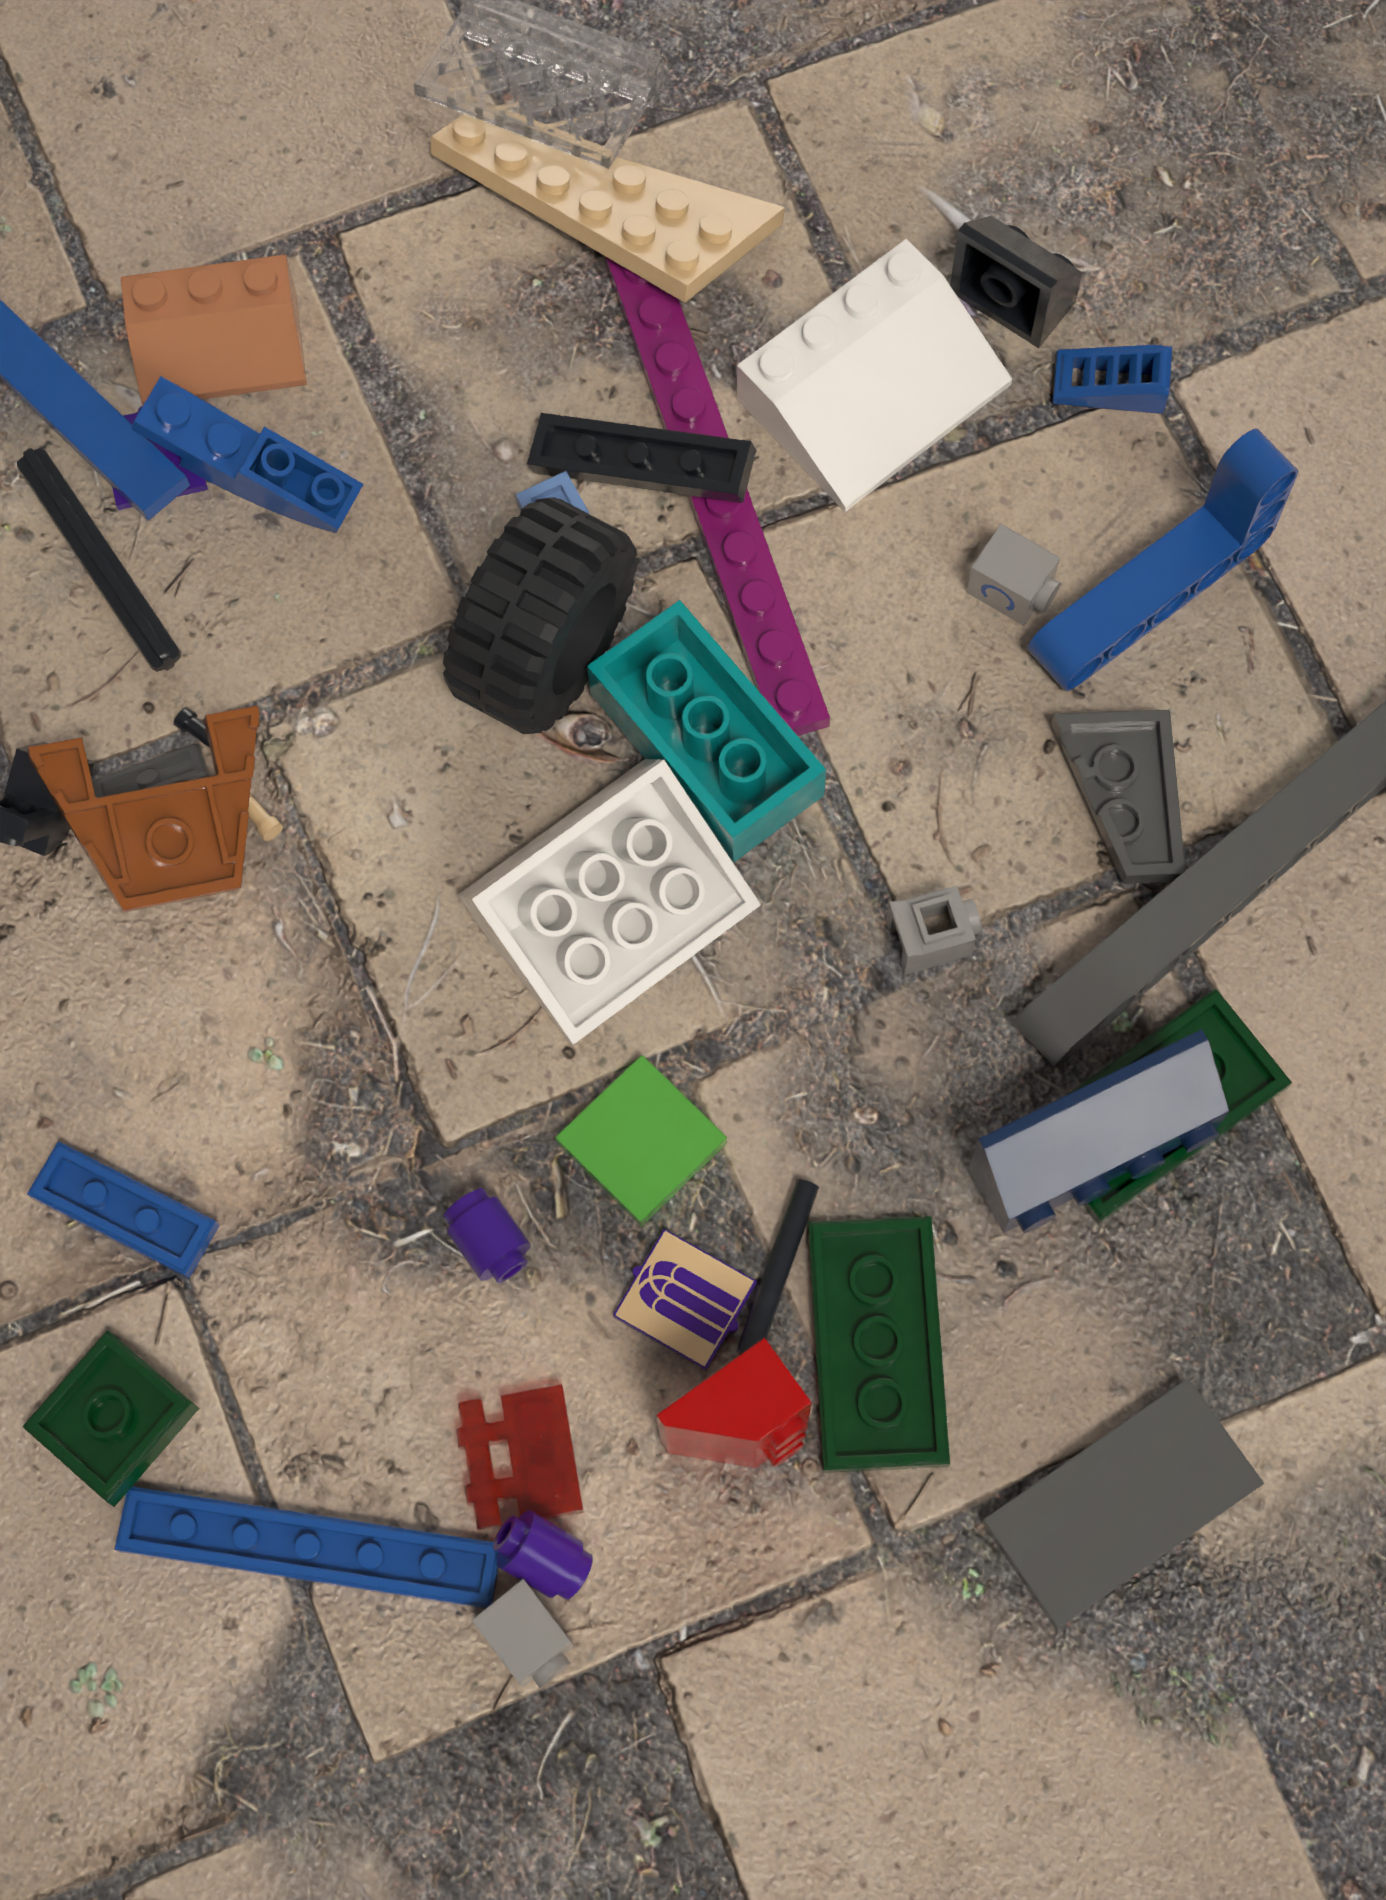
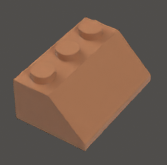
M286 254L121 277L125 327L142 405H144L160 376L200 399L307 385L297 294Z

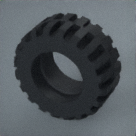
M555 497L537 499L535 503H529L523 507L520 515L512 517L505 525L503 534L499 539L495 538L487 550L485 560L474 572L470 580L472 583L466 596H462L456 612L458 615L454 625L450 627L447 638L449 646L444 652L443 665L446 668L443 676L452 695L522 734H535L547 731L554 726L555 720H561L568 712L572 702L577 701L584 691V686L589 680L587 666L602 656L606 649H609L615 637L614 632L618 623L622 621L627 607L625 605L628 597L632 594L635 583L633 576L637 572L638 561L635 558L637 551L630 537L625 532Z

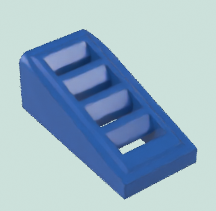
M1136 345L1057 350L1052 404L1163 414L1170 390L1172 346ZM1073 368L1083 369L1082 386H1072ZM1096 370L1106 371L1105 385H1095ZM1118 372L1128 373V384H1118ZM1141 374L1151 375V383H1141Z

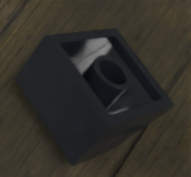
M993 216L965 222L959 228L950 286L959 299L1032 345L1040 348L1076 303L1083 272L1075 268L1073 263L1065 256L1051 253L1031 241L1020 228L1006 225Z

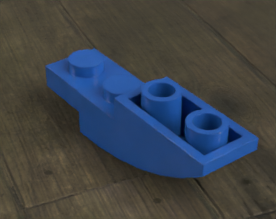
M162 376L158 379L132 425V430L181 457L179 466L204 478L206 481L272 512L333 533H337L364 485L264 426L261 433Z

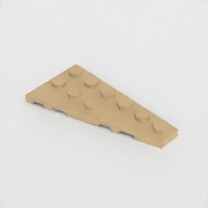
M465 112L431 136V155L685 303L783 224L785 211L783 206Z

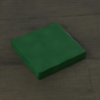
M107 1330L22 1427L102 1499L115 1507L200 1408Z

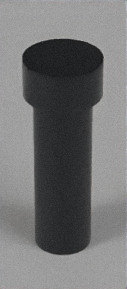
M183 708L175 717L173 725L182 732L190 733L210 748L204 722L198 719L197 714L190 708Z

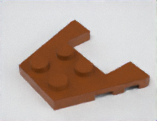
M258 705L205 715L203 720L216 776L99 798L95 796L82 737L28 747L27 752L31 764L121 913L236 891L241 888L249 818L248 807L251 779L253 778L256 732L260 715Z

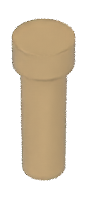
M250 794L249 819L257 827L258 834L265 841H270L282 831L283 826L274 816H270Z

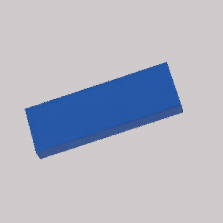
M59 1141L27 1193L31 1199L187 1279H190L219 1228V1224L215 1220Z

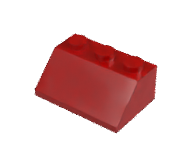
M764 1338L658 1413L656 1416L660 1441L668 1454L757 1468L766 1460H769L772 1466L776 1467L804 1446L802 1440L806 1437L805 1432L808 1427L812 1402Z

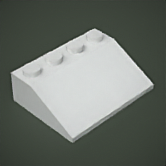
M907 239L737 365V400L844 512L852 508L1012 384L1011 376L945 277Z
M644 759L458 894V897L491 944L567 1040L573 1045L761 905L665 760Z

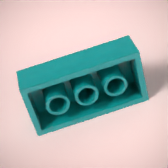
M678 600L587 666L591 696L644 759L665 760L733 863L824 796L827 769L681 600Z

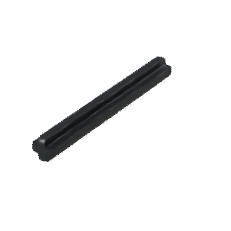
M29 448L24 451V456L17 461L18 470L150 668L156 672L172 669L175 666L174 663L181 658L180 649L47 451L42 448L35 450Z

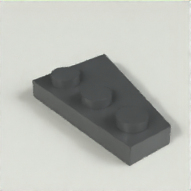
M1170 710L1053 714L1051 724L1123 884L1173 882L1186 870Z

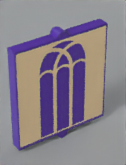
M664 1229L643 1265L633 1268L632 1273L635 1279L614 1312L613 1318L707 1371L728 1333L737 1332L738 1322L736 1320L756 1287L757 1281Z

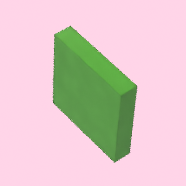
M643 1055L555 1137L556 1143L641 1227L727 1144V1136Z

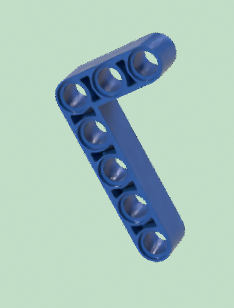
M1255 428L1248 431L1236 440L1220 459L1205 503L1200 509L1050 620L1030 640L1027 650L1065 691L1076 688L1258 550L1274 532L1299 470L1259 429Z

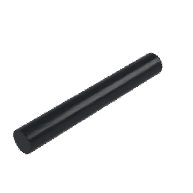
M796 1179L736 1350L740 1355L762 1339H767L819 1190V1186L810 1181Z

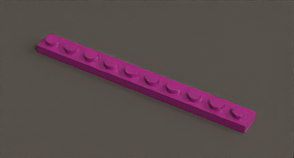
M606 257V268L663 429L729 438L679 299ZM746 489L743 503L687 495L755 687L797 736L829 727L830 715L748 489Z

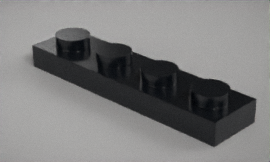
M541 413L527 465L536 474L556 476L566 471L571 479L743 503L757 450L751 441Z

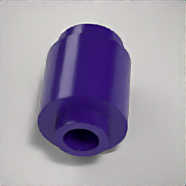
M479 1188L466 1194L444 1213L443 1217L449 1224L447 1234L480 1281L494 1278L497 1283H502L521 1271L528 1263L524 1255L531 1247L530 1242L499 1198L496 1196L490 1197L484 1188Z
M531 1510L524 1512L519 1518L515 1516L509 1517L498 1531L493 1544V1549L498 1552L496 1564L499 1569L520 1581L524 1579L530 1587L549 1598H553L556 1595L566 1600L572 1598L584 1584L592 1567L593 1556L583 1549V1542Z

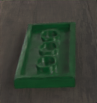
M1217 989L1068 1093L1070 1094L1202 1029L1209 1041L1229 1109L1220 1126L1216 1128L1220 1135L1208 1144L1191 1152H1186L1184 1146L1181 1145L1163 1154L1165 1163L1142 1177L1132 1179L1130 1173L1126 1172L1108 1181L1111 1189L1107 1193L1083 1205L1098 1225L1287 1090L1292 1084V1081Z
M932 1217L809 1222L808 1234L823 1473L949 1467L950 1453Z

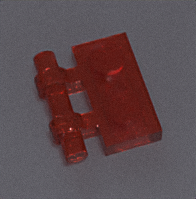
M562 1384L501 1395L504 1414L503 1421L486 1422L482 1399L458 1403L461 1427L457 1428L455 1432L458 1449L465 1450L470 1483L464 1485L467 1506H473L477 1530L502 1526L498 1502L517 1499L519 1516L528 1510L533 1511L544 1519L584 1512L565 1392ZM508 1443L513 1477L495 1479L490 1446Z

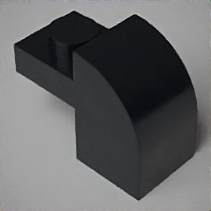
M41 742L16 748L5 792L0 793V842L7 845L20 846L39 855L46 856L63 842L71 828L29 760L28 747L48 744ZM87 759L90 775H92L95 762Z

